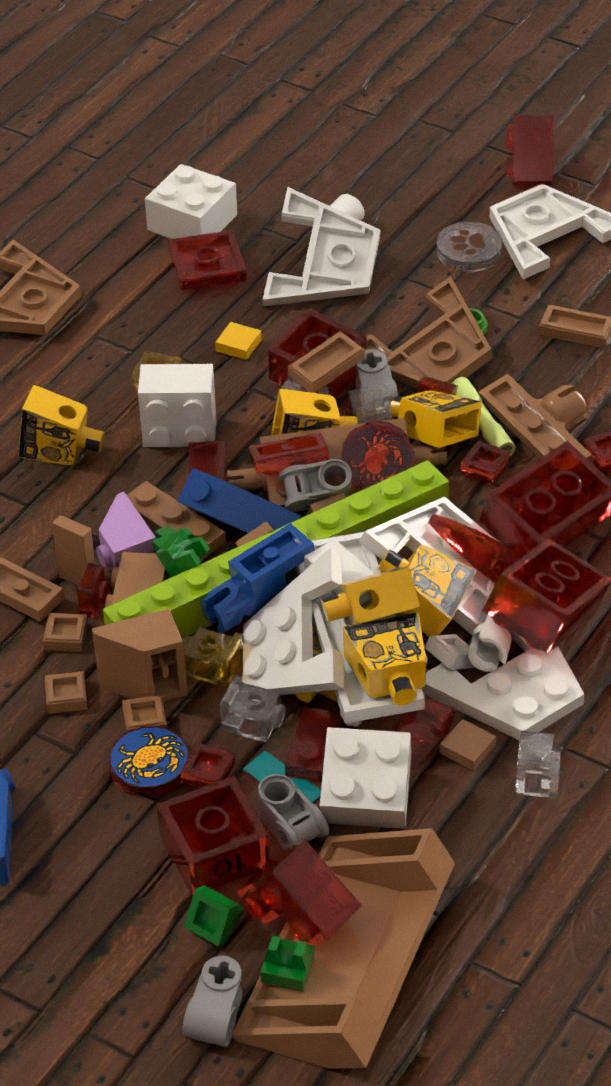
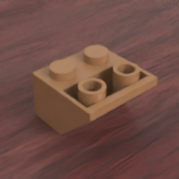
M169 608L92 628L98 681L102 689L130 699L162 695L163 702L188 695L183 640Z

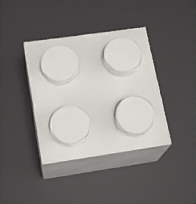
M180 164L145 198L147 230L203 250L237 216L236 183Z
M141 364L138 400L143 447H215L216 403L213 364Z
M327 727L320 797V811L323 813L327 824L405 829L412 752L411 733Z

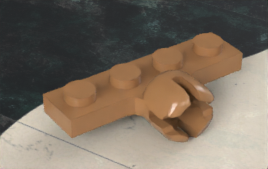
M506 374L479 391L482 402L563 483L593 465L592 454L569 433V431L585 422L589 416L586 411L587 404L578 391H574L575 388L572 385H562L545 395L544 398L535 399L509 374Z

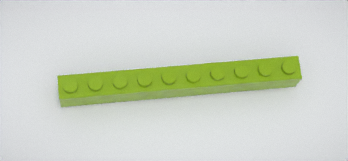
M427 460L291 522V524L311 541L365 532L442 497L449 500V481ZM283 527L104 608V624L107 625L169 608L182 638L210 626L211 624L202 611L201 600L207 597L212 589L231 578L228 561ZM296 567L285 573L287 586L298 577Z

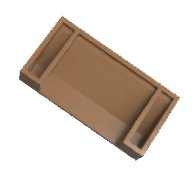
M433 828L327 836L279 935L284 940L302 941L314 946L315 956L304 991L261 983V978L259 977L231 1035L235 1041L329 1069L367 1067L455 865V862Z

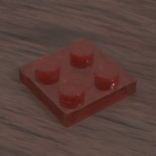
M234 230L168 240L170 256L181 291L247 281L246 268Z

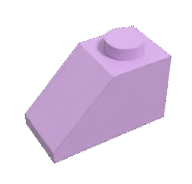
M125 492L116 495L99 528L100 546L96 547L98 559L104 568L109 567L112 571L113 567H119L122 552L154 553L152 540H155L156 537Z

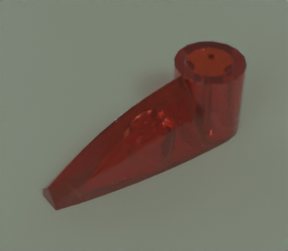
M433 513L428 521L433 529L458 554L498 586L507 588L514 586L527 577L534 569L535 558L532 552L523 545L515 544L506 548L488 535L436 513Z
M424 695L425 709L404 714L395 732L411 733L410 771L426 758L439 740L443 741L446 738L454 720L455 707Z

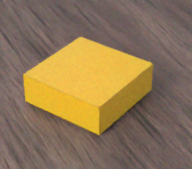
M230 322L215 342L216 352L247 360L262 340L261 330Z

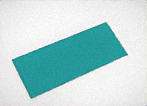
M263 751L243 768L245 772L260 782L266 776L272 774L288 776L311 803L321 796V789L266 751Z

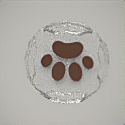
M460 222L452 224L443 229L437 237V256L446 266L450 263L455 265L456 270L462 272L485 270L493 266L497 258H501L502 237L497 230L483 223Z

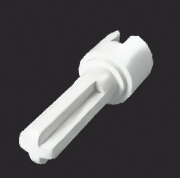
M498 590L492 594L485 622L479 624L474 629L468 650V658L472 665L479 670L494 672L498 668L500 661L503 664L506 663L512 641L511 634L507 629L513 599L510 592L502 593Z

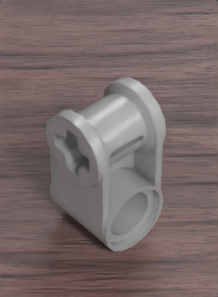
M376 349L365 350V359L356 364L358 373L356 389L362 416L389 413L391 401L394 397L398 396L396 383L392 379L386 355Z
M330 459L307 465H293L282 469L278 473L279 480L284 482L287 495L285 508L292 512L308 510L310 504L337 494L344 493L348 497L351 491L352 471L349 465L340 459ZM330 476H339L344 482L339 486H331L325 480Z
M272 774L261 780L258 786L259 818L277 838L285 852L291 856L295 855L300 851V846L316 837L322 839L329 835V826L323 813L315 804L308 800L292 779L282 774Z
M217 956L205 963L194 995L190 999L185 1012L182 1027L183 1037L228 1047L243 996L240 985L242 970L235 959L228 956Z

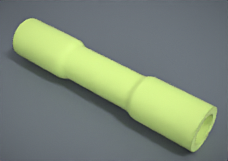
M459 377L451 383L450 391L453 395L482 401V398L466 377ZM482 403L479 424L482 436L498 459L509 458L515 452L516 446Z

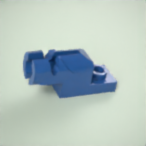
M290 523L228 561L231 578L212 589L207 597L201 600L202 611L211 625L219 621L218 631L221 634H225L241 624L244 615L248 619L251 618L287 586L285 573L304 562V556L315 550L314 543Z

